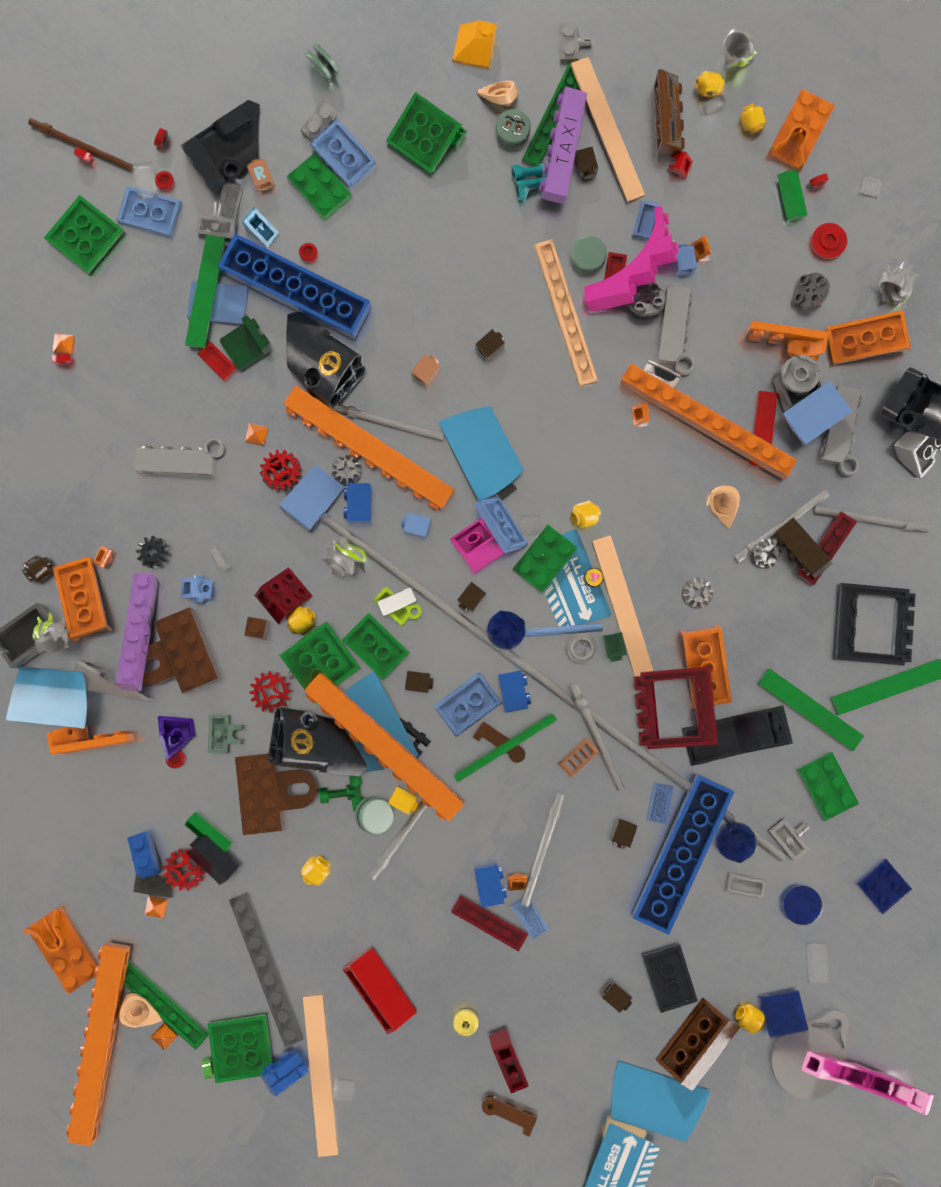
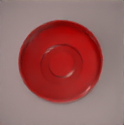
M824 223L818 226L810 239L812 251L816 256L824 260H832L839 257L846 249L848 242L844 229L834 223Z

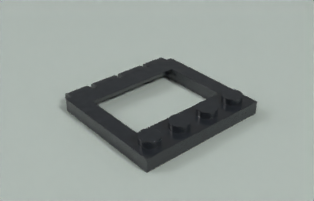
M840 583L835 660L905 666V662L911 663L912 649L906 648V645H913V630L907 629V626H914L915 611L908 610V608L915 607L916 594L909 593L910 589ZM858 595L895 598L892 655L855 651Z

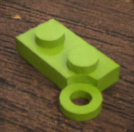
M385 586L373 601L378 605V601L394 595V593ZM411 604L388 615L402 626L409 618L418 619L422 614V610L419 605ZM416 608L418 610L417 615H412L411 609Z

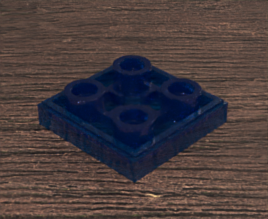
M887 859L881 861L856 883L881 914L888 911L912 890Z
M799 991L760 998L769 1039L809 1031Z

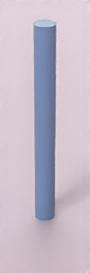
M602 623L525 630L526 637L603 631Z

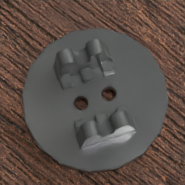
M817 272L802 275L795 289L794 301L804 309L821 307L829 293L830 284L828 279L823 274Z
M656 283L640 285L636 287L637 293L634 295V303L628 304L631 311L637 314V316H652L664 308L666 303L665 294Z

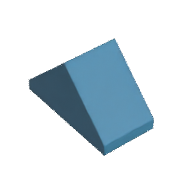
M255 207L242 220L245 230L266 247L279 234Z

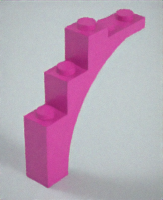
M662 206L655 207V225L652 234L638 256L615 275L598 283L584 286L585 303L590 312L634 303V295L637 293L636 286L656 282L657 266L677 261L676 253H679V246L677 241L674 242L667 227V224H670L669 214L664 212Z
M808 1051L802 1067L803 1071L818 1078L833 1080L860 1088L900 1103L924 1115H928L934 1096L885 1072L873 1071L858 1063L844 1061L829 1053Z

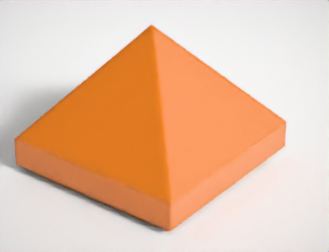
M706 236L691 243V246L694 245L697 261L712 253Z
M55 334L53 353L72 354L74 335Z
M647 403L632 406L634 425L649 422Z
M249 423L245 442L264 446L268 427Z
M101 546L93 563L105 567L113 562L112 550Z
M516 872L508 877V891L526 890L528 884L526 875Z
M149 895L144 915L164 919L168 899Z
M165 1022L151 1036L163 1050L178 1037Z

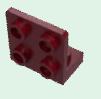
M286 568L263 584L254 596L279 625L292 611L308 601L312 594L292 570Z

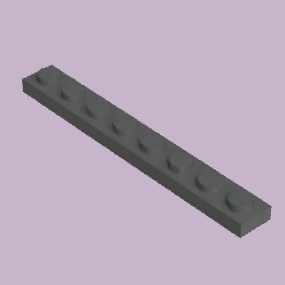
M248 892L229 899L284 1047L302 1041L304 1039Z

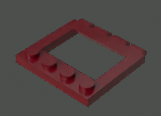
M711 666L640 672V676H634L635 690H642V693L635 694L636 708L644 709V712L637 713L638 728H646V731L639 732L640 746H647L648 749L718 744ZM692 678L698 735L659 738L654 681Z

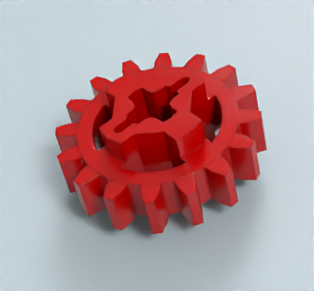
M276 450L275 455L270 452L269 459L263 458L266 463L260 464V467L263 469V471L259 472L263 476L262 481L267 483L268 488L274 486L275 491H278L279 487L285 491L286 486L292 489V483H298L296 477H301V473L298 472V470L302 469L298 464L299 460L294 458L292 452L288 455L286 450H283L282 454ZM287 461L291 462L293 469L288 467ZM269 473L273 474L274 480L269 477Z
M268 671L267 676L264 673H260V679L254 678L256 684H250L254 691H249V694L254 695L251 702L257 701L256 708L262 706V712H265L268 708L269 713H273V708L277 709L280 705L287 706L284 701L291 699L287 696V693H291L292 690L287 689L290 682L284 683L285 676L279 678L278 672L272 676V671ZM271 679L269 684L261 685L263 681ZM279 683L283 688V693L280 692L278 689ZM273 687L272 690L278 695H270L268 697L269 693L263 689H271ZM258 691L262 693V696H263V700H262V701L260 700V698H259V696H258ZM276 698L281 699L276 704L270 705L272 700Z
M178 849L177 855L173 852L171 853V860L165 859L168 865L162 867L167 870L163 877L168 876L169 879H167L166 884L172 882V889L179 886V891H182L183 887H186V890L189 891L190 885L196 888L195 882L202 881L199 875L205 874L200 869L202 867L196 862L197 868L191 867L188 863L189 858L192 859L187 854L188 849L185 850V853ZM182 857V862L172 865L176 859ZM186 865V868L193 872L189 871L185 875H181V872L174 868L178 869ZM170 872L177 874L179 877L178 882L172 878ZM196 875L192 881L185 883L187 877Z

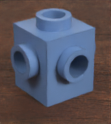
M193 575V578L182 579L181 598L192 599L193 603H203V599H211L213 591L212 580L204 579L205 576Z

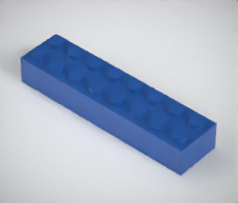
M236 233L217 266L221 273L296 311H300L304 315L352 339H355L372 307L370 300Z
M696 773L633 910V919L665 934H670L735 791Z

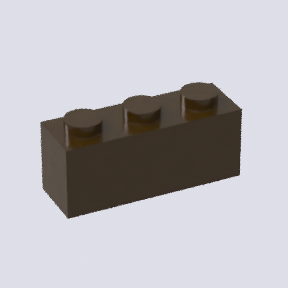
M794 517L776 531L778 536L777 542L783 548L787 546L790 550L788 554L795 562L800 561L803 565L800 568L807 576L811 574L815 579L833 564L831 559Z

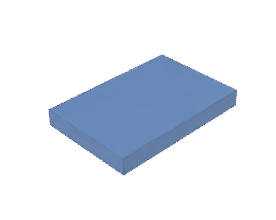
M338 119L310 143L311 148L348 188L376 163L372 156Z
M127 186L116 221L119 224L172 238L182 202Z
M191 281L187 319H190L197 281ZM217 284L210 322L244 324L241 318L245 316L248 287Z
M829 381L784 412L782 416L805 446L852 413V410L831 381Z
M315 464L279 505V508L310 530L344 491L345 487Z
M499 496L481 500L474 504L503 553L518 550L528 545Z
M479 672L433 707L457 737L499 706L502 701Z

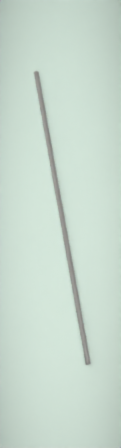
M290 489L287 492L286 496H288L293 489ZM324 513L319 520L341 537H346L347 541L353 546L363 549L368 557L582 714L580 708H577L574 702L576 700L574 696L328 514ZM588 708L595 724L688 793L691 786L689 781ZM726 810L723 817L726 822L780 862L785 858V852Z

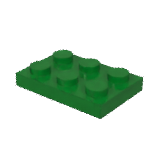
M313 153L287 175V179L323 220L352 196L350 191L316 153Z
M547 524L512 570L543 593L578 547Z
M370 613L342 639L382 680L410 654Z
M829 752L797 768L823 821H827L859 804L833 752Z

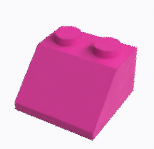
M482 518L450 538L474 573L503 554L502 549Z

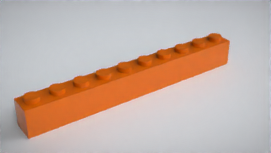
M632 363L621 379L620 385L783 480L788 477L797 462V459Z
M295 385L283 403L286 408L285 412L292 417L299 416L302 418L301 422L309 428L314 426L318 429L317 433L325 438L327 436L334 439L333 443L340 448L346 447L349 449L348 453L355 458H363L366 460L364 463L372 469L378 468L381 470L380 474L385 478L395 479L397 481L396 485L404 490L406 488L413 491L412 495L417 499L422 500L423 498L429 502L427 505L434 510L440 509L443 511L455 493L454 488Z
M322 672L306 687L304 691L307 693L305 695L307 699L312 703L317 702L321 706L320 710L325 715H331L335 718L334 723L341 729L345 727L350 732L349 736L355 742L360 741L364 745L363 749L368 754L376 755L379 758V764L384 768L389 767L393 771L392 775L401 782L403 780L407 783V789L414 795L418 793L422 797L421 801L429 808L432 806L436 810L435 814L444 821L446 819L450 821L465 805L463 799L414 757Z
M107 942L100 947L98 952L100 962L94 974V978H97L96 985L93 986L91 991L93 1002L89 1006L87 1017L90 1018L89 1024L86 1025L84 1030L86 1041L82 1045L80 1052L82 1063L79 1064L77 1069L79 1080L73 1091L75 1102L72 1103L70 1108L72 1119L66 1130V1135H68L67 1142L91 1146L97 1138L131 946Z

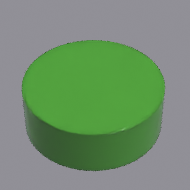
M209 1058L202 1060L205 1080L212 1079L211 1060Z

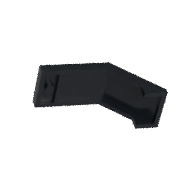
M781 705L716 720L718 744L687 747L691 766L744 753L793 744L784 706ZM697 725L682 728L684 736L698 735Z

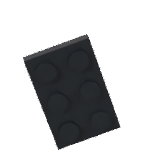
M680 944L642 955L660 1013L698 1002Z

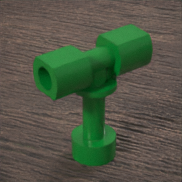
M349 775L350 785H346V789L327 791V787L319 788L321 804L329 803L328 799L347 797L348 800L352 801V810L355 812L358 804L364 800L360 792V785H362L361 775Z

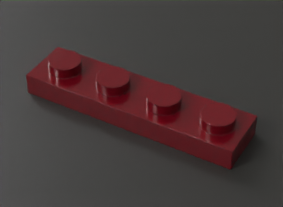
M842 511L818 544L831 560L857 523V521ZM802 569L798 573L799 577L813 586L822 575L821 573L814 579L811 574L807 576Z
M460 895L451 911L454 915L518 952L528 936V933L485 908H481L480 905Z

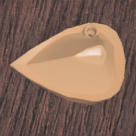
M507 80L489 85L476 92L493 103L509 107L518 95V88L515 82Z
M723 485L711 491L708 503L719 520L730 529L739 508L740 495L735 487Z
M127 994L119 1006L118 1018L127 1027L147 1026L162 1021L152 1005L139 994Z

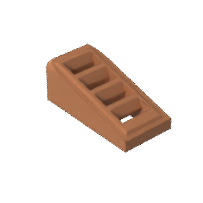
M585 738L558 765L571 778L600 751L588 738ZM584 745L592 752L590 755L583 749ZM578 750L586 757L585 760L577 754ZM573 755H574V756L577 758V760L580 762L579 765H577V764L571 759V757H572ZM567 760L575 768L573 771L565 764Z

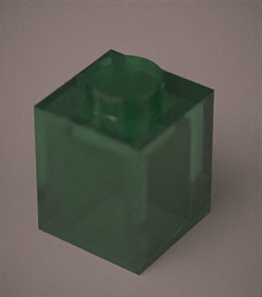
M622 632L602 636L606 659L611 658V662L623 660L622 656L627 654Z

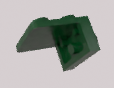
M248 315L241 318L244 324L220 339L221 345L238 370H243L271 352L268 347L270 342L266 335H260L257 330L260 328L254 318L250 319Z

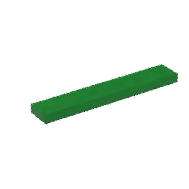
M571 61L522 158V162L532 167L539 166L542 163L548 146L552 143L553 139H550L552 127L555 128L556 122H553L555 111L559 110V105H557L559 93H563L565 87L576 90L579 87L570 66L573 63Z
M206 235L185 341L186 346L205 349L220 273L217 266L223 256L226 242L224 237Z
M941 659L831 697L837 715L941 679Z
M768 668L758 682V685L852 752H854L863 739V734L772 669Z
M554 714L547 715L453 775L457 782H460L557 721V718Z
M128 960L124 986L132 993L139 994L145 998L157 1011L161 1019L196 1050L209 1036L208 1032Z

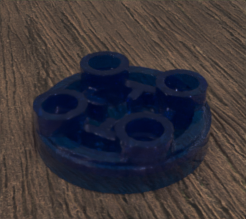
M499 611L491 617L487 624V636L494 646L505 650L513 649L522 642L525 636V621L513 612Z
M733 822L727 824L719 832L717 840L718 850L725 858L742 863L754 854L757 846L756 835L744 823Z
M797 885L785 893L781 906L785 916L790 921L798 925H808L816 921L820 916L822 900L813 888Z

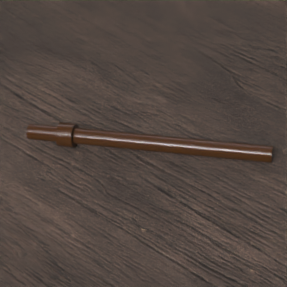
M30 118L28 121V125L39 129L41 133L47 136L52 135L128 171H131L133 164L53 128L49 123H42L33 118Z

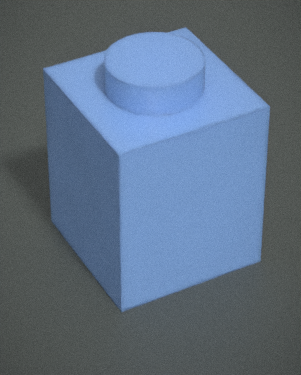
M678 245L679 253H676L677 261L674 262L676 275L695 273L697 263L694 245Z
M408 513L407 517L404 516L401 527L404 528L403 531L406 534L426 539L431 519Z

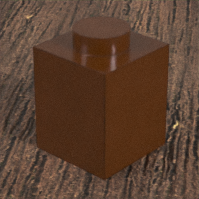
M248 617L244 636L266 640L270 621Z

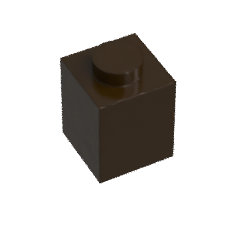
M593 146L576 150L574 163L579 179L594 177L598 172V164Z
M492 329L475 344V349L488 362L505 347V338L500 332H495Z
M471 582L457 599L460 603L458 607L466 613L468 611L473 613L486 596V593Z
M407 671L405 690L428 693L429 689H433L434 678H430V673Z
M618 818L610 839L614 842L613 846L625 849V846L630 848L638 825Z
M614 980L600 994L619 1013L622 1010L626 1011L632 1004L631 994Z

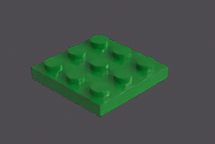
M415 92L387 137L386 142L428 172L433 173L463 124L418 92Z
M79 195L45 235L44 239L86 273L90 274L124 233V230Z
M327 621L279 654L304 690L321 672L337 685L360 669V666Z
M266 1014L209 1022L207 1024L215 1083L260 1077V1074L264 1072L263 1068L273 1063Z

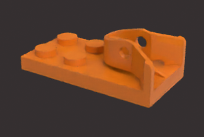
M802 89L767 156L801 172L835 105Z
M904 310L826 327L834 365L905 349L907 351L911 350Z
M751 321L745 331V337L754 342L766 340L770 344L787 343L788 356L805 355L817 361L819 354H823L826 351L828 332Z
M89 556L53 567L62 610L65 615L66 627L71 629L68 632L69 638L76 643L80 637L103 630L112 632V629L107 624L92 558Z
M716 624L714 628L690 632L680 630L683 636L687 668L711 666L714 705L731 703L727 662L720 625ZM689 678L692 705L695 709L692 678Z
M87 726L85 728L63 727L47 734L50 755L134 742L136 738L135 734H129L127 730L112 732L113 736H110V734L94 735V739L89 740Z
M61 906L23 930L24 934L28 933L31 935L67 994H70L94 978L96 967L99 965Z

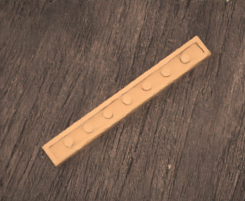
M589 57L571 63L570 66L580 90L587 92L586 105L626 202L644 197L645 193Z
M553 239L537 243L534 247L579 387L598 382Z
M611 535L592 541L603 573L634 676H640V672L654 671Z
M323 994L304 996L303 1004L318 1157L338 1155Z

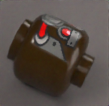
M35 555L24 562L22 572L30 583L32 581L39 583L51 575L50 567H52V564L47 557L42 558L40 555Z

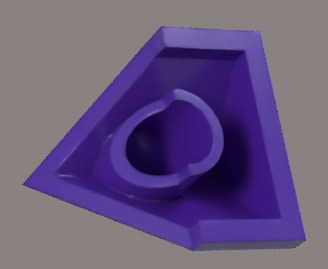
M158 716L159 736L168 761L194 738L193 719Z

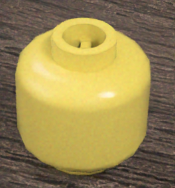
M462 1009L455 1014L453 1027L459 1035L469 1037L478 1029V1017L473 1010Z

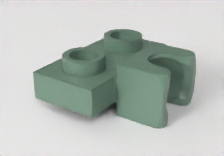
M209 714L208 753L228 754V744H243V740L237 739L234 733L236 730H242L244 725H229V715Z

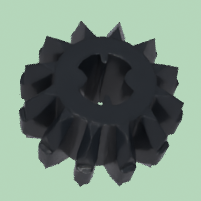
M151 536L149 541L145 537V544L138 543L142 548L136 550V553L141 554L137 557V560H143L142 565L146 567L149 564L151 569L154 568L155 564L161 567L160 560L166 562L167 559L163 556L169 555V551L164 550L168 545L166 543L162 544L163 539L161 538L156 540L155 536ZM156 550V553H153V555L149 554V551Z

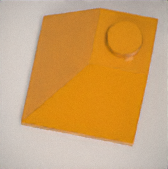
M480 20L461 24L453 62L489 69L497 33V24Z

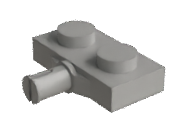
M578 22L559 24L560 63L578 61L581 46H592L591 37L580 38Z
M323 101L301 128V132L314 141L333 123L339 115L338 111Z
M214 203V214H198L196 233L233 238L236 220L221 216L223 204Z
M782 819L769 830L771 835L794 862L810 850L803 842L801 836L810 829L805 822L799 828L794 829L785 819Z

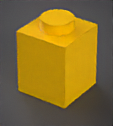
M397 786L388 804L409 814L410 811L415 812L420 802L416 801L418 796Z

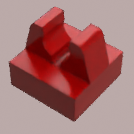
M680 151L679 154L672 156L675 164H669L668 167L680 177L687 178L693 160L687 152Z

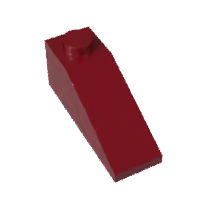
M507 1028L488 1035L492 1050L511 1094L529 1087Z

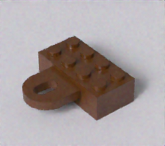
M188 607L153 622L160 641L148 645L146 662L156 658L159 660L160 666L156 670L144 673L143 684L156 685L176 677L182 694H188L221 680L194 609Z
M269 753L235 757L243 835L284 830L283 811L305 808L315 800L318 792L315 778L304 770L278 772V766L269 763ZM306 783L309 786V791L307 794L291 795L289 787L291 784Z

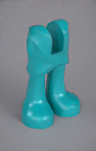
M540 163L536 167L511 166L512 178L516 182L518 200H524L530 190L540 188L542 179L545 180L546 174L543 173L545 163ZM542 175V178L523 180L527 177Z

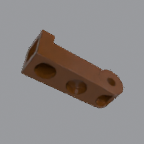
M484 721L473 736L477 741H480L483 737L496 747L509 740V738ZM519 745L506 752L515 763L522 762L526 756L525 750Z
M487 1095L483 1099L482 1110L486 1115L491 1116L495 1114L523 1127L522 1134L530 1137L537 1121V1114L494 1095Z

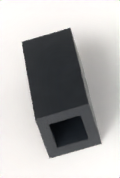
M206 834L201 838L197 836L189 844L191 848L187 854L219 885L227 881L239 868Z

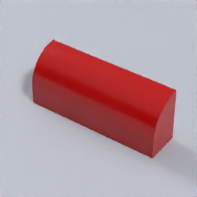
M373 948L342 969L387 1034L396 1031L417 1013Z

